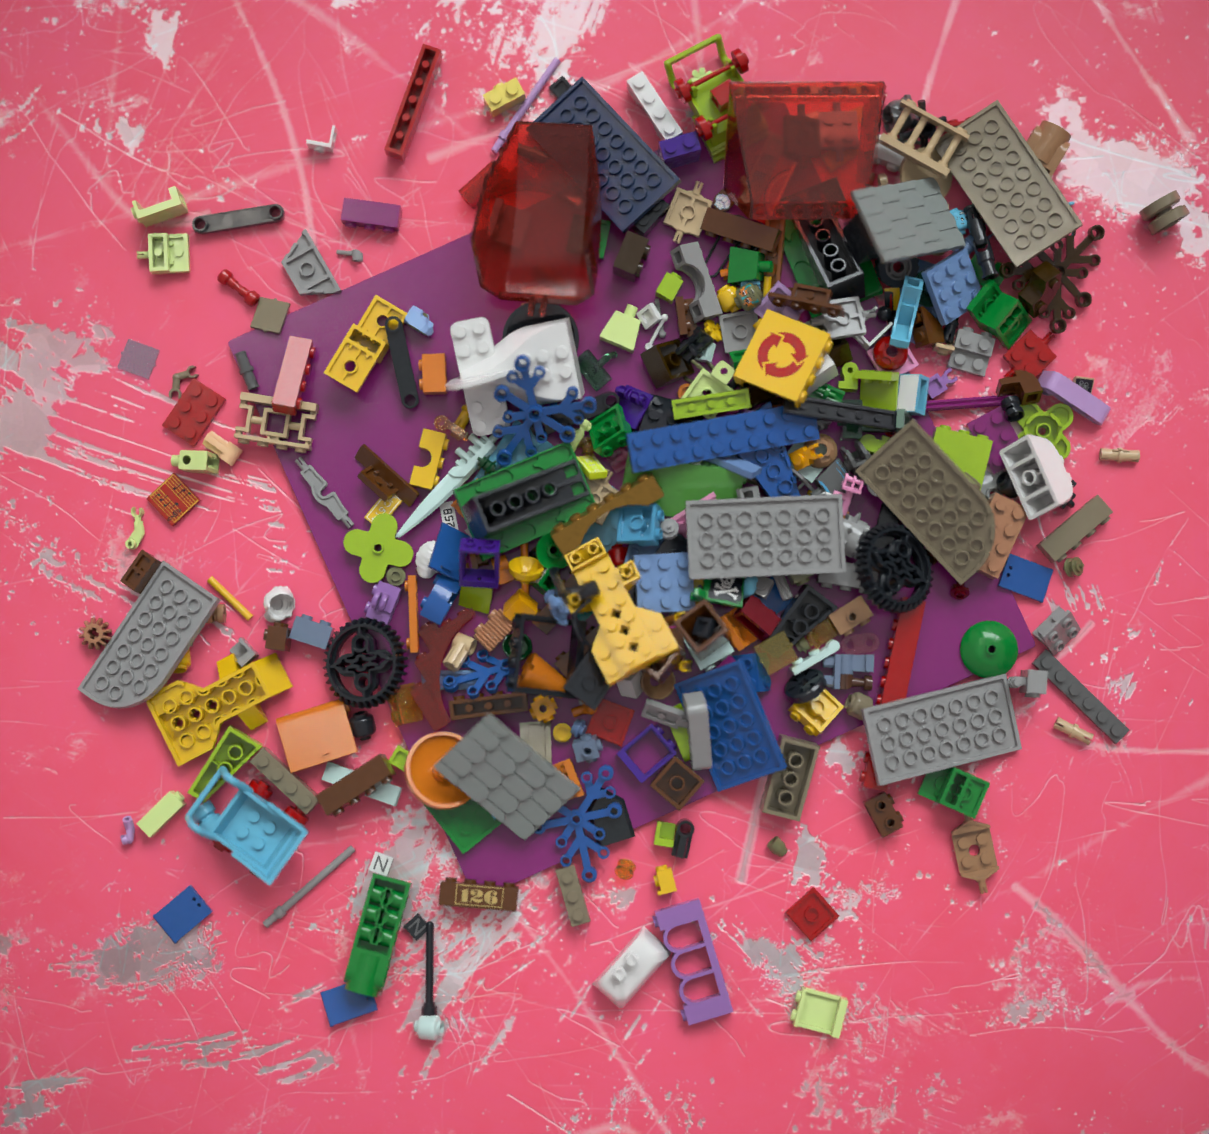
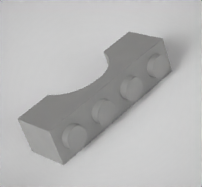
M698 241L679 245L670 251L675 269L686 273L695 286L694 300L688 305L694 323L712 320L721 315L723 312Z

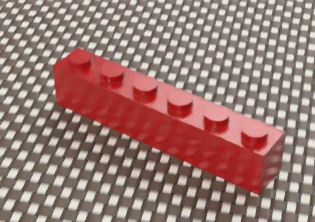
M423 43L384 148L387 156L405 161L443 57L441 49Z

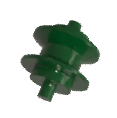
M490 455L477 458L479 461V468L477 470L483 469L485 471L484 476L487 473L491 474V472L497 471L495 470L496 460L490 461Z

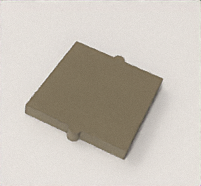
M260 297L250 327L263 330L264 333L281 334L291 304L278 301L277 298Z

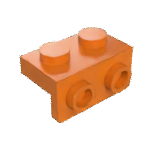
M734 608L720 618L730 630L732 646L740 651L758 640V638L732 617L737 608Z

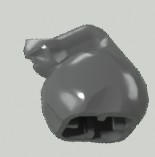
M910 94L904 95L900 100L891 101L882 110V119L887 133L891 132L904 109L899 106L901 100H912ZM910 112L898 135L910 130L913 120L919 118V116Z

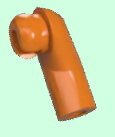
M585 704L571 709L574 718L583 714L593 715L597 711V708L592 710Z

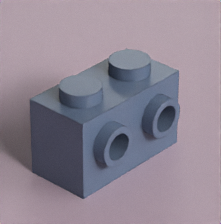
M302 614L301 617L296 616L289 638L328 650L327 645L330 644V638L335 628L330 627L332 623L323 620L317 623L312 621L313 617Z

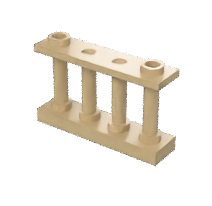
M902 99L899 105L904 108L891 132L888 134L883 133L878 143L946 180L951 170L947 164L960 141L962 140L967 143L970 137L967 134L968 131L959 126L955 128L917 107L916 102L910 99ZM911 112L919 116L920 120L908 141L903 144L897 140V135ZM928 121L937 126V129L925 150L920 153L914 150V144ZM946 131L953 135L954 138L941 161L938 160L936 162L931 159V153L943 132Z

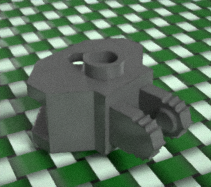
M856 440L854 441L856 451L850 453L843 446L840 448V453L844 460L843 465L848 472L850 471L858 479H861L855 470L871 455L864 445Z

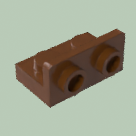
M683 296L675 297L679 339L690 337L693 334V330L697 328V323H694L688 306L694 300L693 298L683 299Z

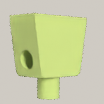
M627 304L624 313L616 310L601 332L600 340L633 353L641 323L640 320L634 318L638 308Z
M180 450L179 455H172L171 465L177 466L179 470L191 473L219 474L220 458L218 457L219 455L209 451Z

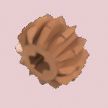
M92 617L90 622L85 620L84 625L86 628H79V630L84 631V634L79 635V638H85L82 644H88V649H93L95 646L96 650H100L101 645L106 647L107 642L105 640H111L112 638L107 636V633H112V629H106L109 623H103L102 618L96 621ZM96 631L99 633L98 637L92 634V632Z

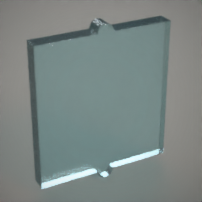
M128 339L124 351L121 352L122 356L117 368L149 380L153 368L156 367L155 362L160 350Z

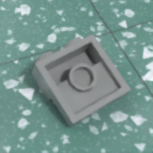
M965 326L962 329L959 328L956 331L953 342L955 350L950 354L947 367L984 377L996 339L992 338V334L988 332L977 334L974 333L973 328Z

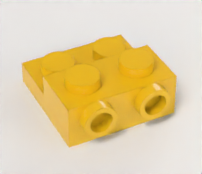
M824 689L818 697L809 702L793 703L788 711L790 712V717L795 722L800 721L805 726L804 731L807 734L816 737L828 726L844 706Z

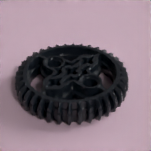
M882 523L865 532V535L857 543L858 547L855 549L857 554L853 556L857 560L853 563L857 567L854 572L858 574L855 580L860 581L861 584L858 587H863L862 594H867V600H872V605H877L878 609H883L884 612L903 613L916 609L927 599L926 595L930 593L929 589L932 587L930 582L934 580L931 576L934 573L931 570L933 564L929 560L932 556H928V549L924 548V545L907 527H904V524ZM889 535L896 538L886 548L872 549L876 540L881 536ZM911 555L914 559L915 565L909 562ZM872 570L878 573L877 581L874 579ZM902 587H915L908 599L904 601L892 599V596L896 595Z
M370 618L354 619L352 622L345 623V626L339 627L340 632H334L336 637L330 638L332 644L327 645L329 651L324 652L327 655V659H323L326 662V666L323 669L327 670V673L323 676L329 678L326 681L327 684L331 685L329 690L335 691L334 696L339 697V700L345 702L346 705H351L354 708L359 707V709H371L372 706L378 707L379 704H385V700H391V695H397L395 689H401L399 682H405L402 679V675H407L404 672V668H407L408 665L404 664V661L409 659L404 656L407 650L402 649L405 643L400 641L401 636L396 635L397 631L391 629L392 626L385 624L384 621L378 622L377 619ZM368 630H374L382 634L388 641L392 654L388 650H377L376 640L368 633ZM358 631V635H355L351 641L352 653L339 657L344 643L351 635ZM365 640V647L363 648L362 643ZM392 669L391 676L386 685L377 694L373 695V691L379 686V673H385ZM339 673L345 677H354V685L362 693V697L350 693L345 688ZM366 679H368V685H367V686L365 685Z

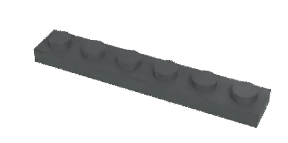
M1047 649L1032 662L1038 670L1048 671V679L1114 744H1117L1129 732V729Z

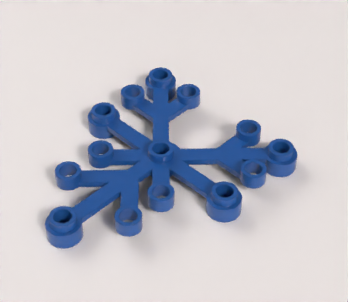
M526 355L517 356L514 367L517 371L521 372L522 378L519 377L517 371L510 370L507 373L506 379L509 383L516 384L526 391L528 403L510 393L506 385H498L495 388L494 398L498 402L509 401L523 410L519 412L506 410L502 417L505 423H512L515 420L521 419L526 420L523 424L494 426L492 433L496 438L516 433L507 447L497 453V463L501 466L509 465L512 461V452L522 438L526 447V456L531 457L537 454V447L533 445L529 429L533 423L536 431L535 439L540 444L545 443L548 436L543 430L542 422L559 432L560 439L563 442H572L576 435L575 429L572 426H563L547 415L562 413L572 419L575 424L580 425L584 422V413L590 414L596 410L597 402L595 398L586 396L582 401L572 402L578 397L579 390L575 386H570L560 405L542 407L537 404L534 387L545 376L546 370L543 366L538 365L534 368L533 376L530 377V358ZM520 360H525L526 364H521ZM541 370L543 374H537L536 371ZM509 375H515L516 378L511 379ZM499 390H504L506 393L501 394ZM570 391H575L576 394H575V395H571L569 392H570ZM586 401L592 402V405H587ZM533 410H536V411H538L539 413H538V414H533L532 411H533ZM509 414L512 418L508 419L505 415ZM576 416H581L582 419H581V420H577L575 417H576ZM500 429L502 433H497L495 430ZM565 431H570L571 434L568 435ZM543 435L545 438L540 439L538 436ZM532 449L534 453H529L528 450ZM502 454L508 455V457L504 458L502 457Z
M604 764L599 768V777L594 785L592 783V773L589 771L582 773L581 781L585 785L587 796L578 809L570 810L563 805L557 811L566 817L547 820L542 824L541 830L534 832L535 834H542L546 829L567 825L562 835L556 839V845L559 848H564L568 843V838L575 829L576 838L566 854L561 856L560 863L562 866L568 867L572 862V857L579 848L584 868L581 876L588 883L595 881L597 870L591 866L587 846L597 852L601 859H606L610 854V850L608 847L601 846L584 835L583 828L591 832L595 839L602 840L606 834L605 830L587 820L607 816L616 819L622 814V806L618 802H611L605 809L586 812L594 799L603 797L611 799L616 794V789L613 786L601 789L604 782L612 779L614 775L613 767L608 764ZM607 770L609 776H603L602 771ZM588 774L590 780H584L583 775ZM612 789L614 794L608 795L606 791ZM616 808L618 813L612 814L611 809ZM578 816L580 818V821L575 822L573 820V817ZM597 831H602V832H603V836H602V837H598V836L596 835V832H597ZM561 838L565 840V844L563 845L559 844L558 840ZM603 849L607 851V855L605 856L601 855L600 851ZM567 857L570 862L564 863L562 859ZM591 872L593 877L587 878L586 873Z

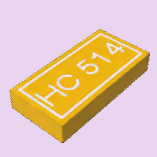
M396 495L386 502L379 498L364 518L372 524L373 519L379 514L387 513L392 515L403 501Z

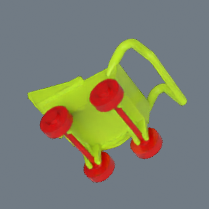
M715 34L664 61L669 84L677 99H681L684 104L688 103L693 111L694 116L691 118L695 124L694 129L698 137L702 138L714 164L769 135L767 122L760 110L764 112L770 108V96L761 86L753 88L751 95L740 75L749 71V59L746 53H742L737 48L731 51L732 60L728 59L720 34ZM713 43L716 44L719 58L724 67L693 83L691 79L687 83L682 78L676 80L672 64ZM730 78L733 83L738 84L741 90L740 101L720 113L710 99V91Z

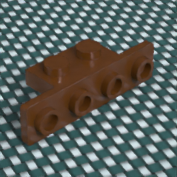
M795 283L791 296L773 292L768 294L770 302L777 307L788 306L797 311L803 309L813 314L824 313L833 318L845 316L843 306L830 304L833 294L830 289Z
M365 444L361 445L355 455V459L365 469L360 471L357 477L384 502L396 495L407 506L411 507L419 496V492Z

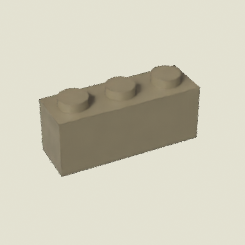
M575 864L557 868L555 871L571 926L574 927L590 922V915Z

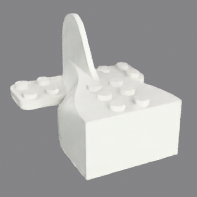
M484 317L458 321L450 328L460 376L451 379L445 386L446 390L463 389L471 428L475 435L493 434L492 431L495 425L510 426V423H505L502 418L503 413L508 410L506 401L498 402L494 398V390L498 385H506L510 393L528 403L526 391L516 384L509 383L506 379L507 373L510 370L517 371L514 367V362L519 355H526L530 358V377L533 376L534 368L538 365L543 366L546 370L545 376L534 387L537 404L562 402L570 386H575L579 390L576 399L583 397L585 391L569 317L519 328L495 346L489 321ZM520 360V363L526 364V361ZM541 370L536 371L537 374H543ZM517 371L519 377L522 378L521 372ZM509 375L511 379L516 378L515 375ZM499 390L501 394L506 393L504 390ZM570 391V392H569L571 395H575V394H576L575 391ZM500 429L495 430L497 433L502 432Z

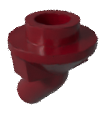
M957 581V584L951 586L950 594L952 597L962 600L969 596L970 591L968 587L964 586L965 582L960 585Z

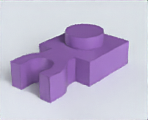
M951 368L947 369L941 377L937 373L929 378L928 396L931 400L948 389L946 384H952L958 380L957 377L948 379L947 374L952 371Z

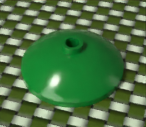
M982 621L971 626L963 635L960 643V656L965 667L974 675L982 678L1007 673L1015 664L1018 656V644L1012 631L1005 625L996 621ZM989 646L994 647L993 653L988 651Z

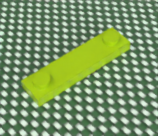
M748 388L671 400L674 420L751 408Z

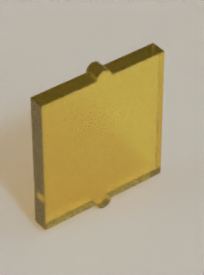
M784 631L754 646L760 658L759 662L763 664L768 675L798 660L793 644L789 642Z

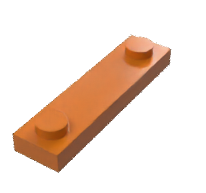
M408 575V580H405V592L408 591L410 638H406L407 649H410V653H420L417 576Z

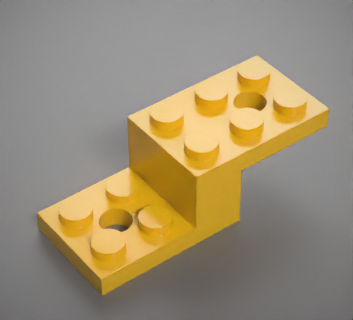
M375 295L358 325L352 324L325 369L324 374L358 393L376 362L380 364L390 348L385 326L378 325V319L381 316L387 318L396 316L401 319L404 325L407 313ZM396 319L389 322L391 330L398 328L399 323ZM350 361L356 364V368L352 372H348L345 369V365Z

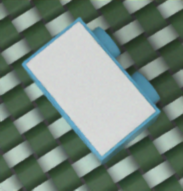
M900 374L897 409H905L910 415L925 416L929 377L921 374Z

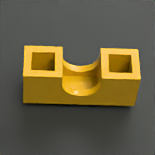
M423 428L419 448L429 451L432 459L425 467L414 465L409 483L411 486L432 491L439 484L440 476L437 475L439 469H442L444 465L443 451H447L449 439H447L445 433Z

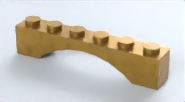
M645 472L639 475L635 482L631 484L628 482L619 488L620 491L615 494L613 492L603 497V501L598 504L596 502L590 504L583 513L577 512L566 523L560 522L552 528L551 536L562 554L565 555L579 547L589 527L606 512L625 505L638 504L648 506L663 497L664 493L652 472L648 474Z

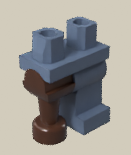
M833 654V656H828L822 660V667L832 668V675H824L827 687L841 690L851 687H863L865 691L872 690V675H865L863 679L854 678L853 672H874V655Z

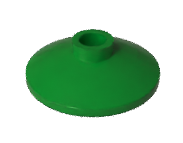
M551 532L543 535L536 546V556L539 563L547 569L551 567L562 569L567 566L568 563L553 540ZM555 547V552L551 554L550 548Z

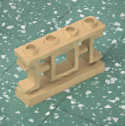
M241 392L239 408L248 410L246 426L235 427L234 438L238 439V443L249 444L250 441L257 442V446L268 447L270 444L276 445V449L287 450L289 447L295 448V452L306 453L307 450L312 451L313 439L304 437L307 419L315 421L317 419L318 404L302 401L301 409L297 410L310 412V414L302 413L301 423L291 422L292 415L273 412V408L264 407L263 417L253 416L255 407L247 405V403L272 406L273 397ZM269 413L286 416L283 433L266 431ZM252 424L261 425L260 434L267 436V438L242 435V432L250 433ZM289 430L299 431L298 440L305 442V444L280 441V438L288 439Z

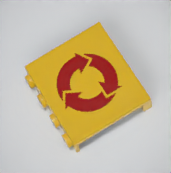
M767 309L733 375L734 380L742 386L744 382H747L794 401L795 407L799 408L800 404L804 403L807 398L809 386H813L816 380L815 374L817 370L821 369L824 364L826 352L829 353L833 346L831 335Z

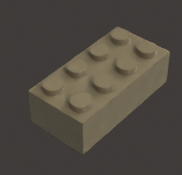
M779 734L777 743L787 768L768 775L759 808L763 813L800 822L820 746L814 742Z

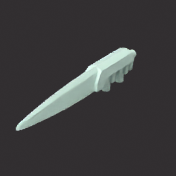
M473 433L470 434L468 439L474 445L468 448L469 451L467 453L460 447L456 449L455 453L461 458L455 462L457 467L451 468L448 474L412 513L395 537L403 536L443 504L453 494V490L460 487L479 468L477 458L487 457L497 449L494 443L499 438L494 437L492 434L489 438L484 435L480 436L481 438L479 439Z

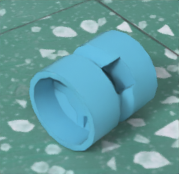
M208 800L199 806L192 817L195 823H199L200 827L210 831L220 817V814L215 813V806L211 800Z

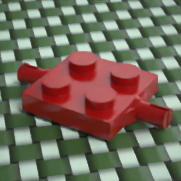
M1030 329L1002 356L1011 368L1003 377H1013L1014 370L1027 371L1037 377L1057 357L1048 346V343L1055 338V335L1053 334L1048 339L1052 334L1049 331L1045 337L1040 338Z

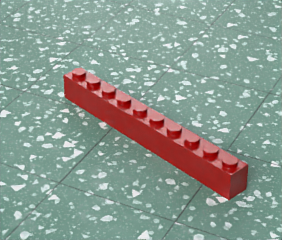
M901 597V599L897 601H904L908 599V597ZM923 601L920 606L909 612L897 613V618L892 621L891 630L894 631L893 637L888 640L887 649H890L889 656L884 659L883 668H886L885 675H881L879 687H882L881 694H877L875 705L906 698L926 601ZM870 750L868 752L865 751L863 763H866L865 770H861L859 782H862L861 786L887 791L888 784L877 785Z

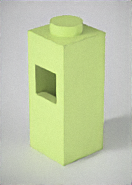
M169 791L136 824L149 838L154 837L187 804L184 801L185 797L179 791Z

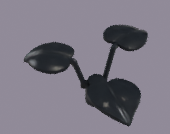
M549 568L552 582L565 605L570 604L567 596L578 593L581 600H586L572 613L571 620L578 639L584 645L591 647L592 645L587 642L582 633L577 614L588 603L592 602L591 598L601 594L596 581L592 580L583 585L564 588L560 578L561 568Z

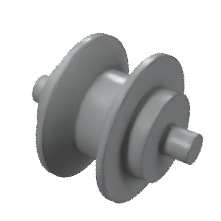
M667 518L660 523L664 539L670 540L677 536L679 526L674 519Z

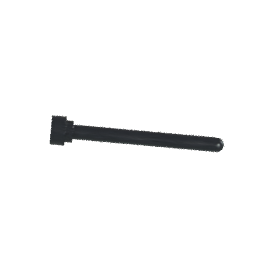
M428 921L426 923V1000L424 1006H422L421 1014L424 1016L437 1015V1006L433 1002L434 923Z

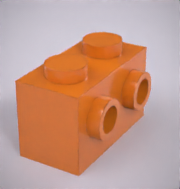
M445 353L422 354V359L418 361L419 371H422V379H419L420 390H423L424 395L448 394L445 386L447 383Z

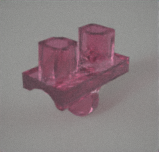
M628 446L621 447L611 456L606 457L616 474L626 467Z

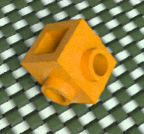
M544 695L533 698L534 703L530 704L532 708L529 709L532 718L538 719V721L543 720L544 723L554 719L555 709L558 708L554 698L550 699L549 696L544 697ZM541 705L547 707L546 712L543 713L539 710Z

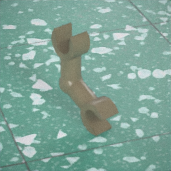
M189 366L186 371L173 374L172 389L169 391L171 399L175 391L179 393V399L182 396L180 380L189 377L197 378L199 376L198 374L190 375L191 369L196 368V366Z

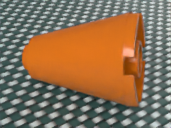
M531 653L521 668L523 671L521 676L519 675L518 687L565 692L562 687L566 683V678L538 654Z

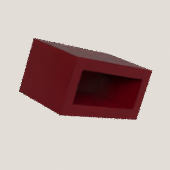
M753 595L744 599L742 608H737L732 616L760 641L769 637L781 620L773 610L766 607L759 598Z

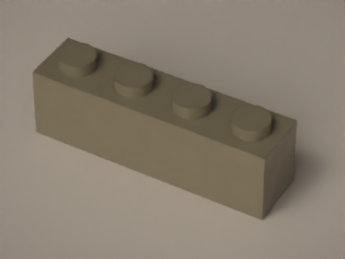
M1099 495L1093 496L1036 546L1051 563L1056 561L1059 563L1068 556L1066 554L1068 550H1075L1082 544L1080 541L1085 536L1088 538L1094 534L1096 526L1099 524L1104 525L1111 519L1109 515L1113 511Z
M263 747L250 761L305 814H309L319 804L316 798L317 793L299 776L291 773L289 767L269 748Z

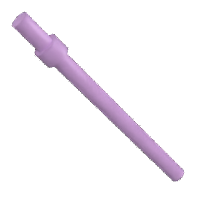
M554 57L507 127L501 130L498 140L491 148L494 153L497 154L503 144L507 143L511 138L510 134L561 61L558 58Z

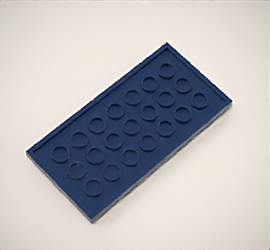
M583 76L527 127V130L624 234L681 182L673 171Z

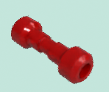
M223 269L219 273L217 280L222 285H228L235 289L244 298V302L247 305L253 307L258 303L260 295L256 291H250L245 286L243 287L233 278L232 272L228 269Z

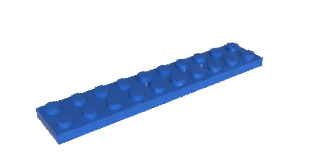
M783 406L628 433L625 435L632 473L818 440L820 436L817 419L782 414Z

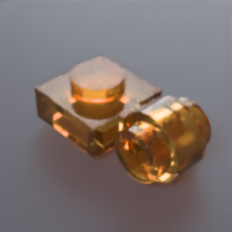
M439 415L434 419V426L437 430L446 431L448 429L451 432L450 436L457 441L462 439L466 442L470 436L467 431L450 422L444 415Z

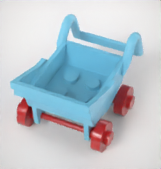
M221 766L186 813L184 819L187 826L193 832L211 840L217 850L228 853L232 852L231 856L246 866L253 876L262 879L271 886L309 833L307 828L304 827L309 818L297 805L296 807L288 805L285 811H282L273 803L268 802L267 800L270 799L273 792L269 789L270 785L263 780L257 781L252 779L248 785L233 777L225 766ZM222 776L225 781L239 790L210 831L196 824L192 816Z

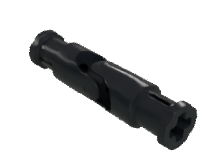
M973 204L963 208V212L967 216L969 233L974 238L973 248L977 262L982 268V279L984 281L993 280L999 276V272L996 271L994 265L995 257L991 243L986 236L984 220ZM987 246V249L985 251H977V248L984 249Z

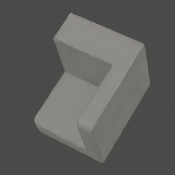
M240 637L238 639L239 642L230 649V652L235 654L238 660L237 663L241 667H245L259 654L245 638Z

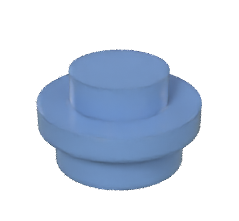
M577 719L571 728V733L574 734V737L579 738L580 735L585 734L587 730L586 721Z

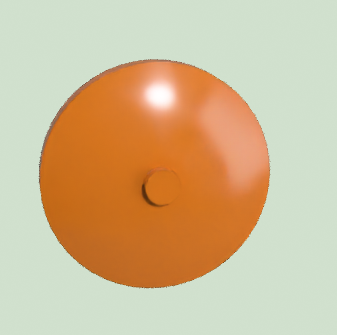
M445 731L430 733L419 739L407 754L404 766L407 785L420 802L431 808L441 810L453 809L471 799L458 786L451 783L433 767L463 738L460 735Z

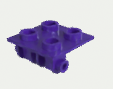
M627 384L626 386H617L615 393L619 396V405L623 408L625 420L632 429L636 430L654 396Z

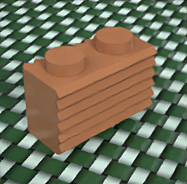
M494 609L487 616L489 620L485 624L480 623L474 629L476 634L473 637L490 653L513 630L512 621L503 615L501 609L498 611Z

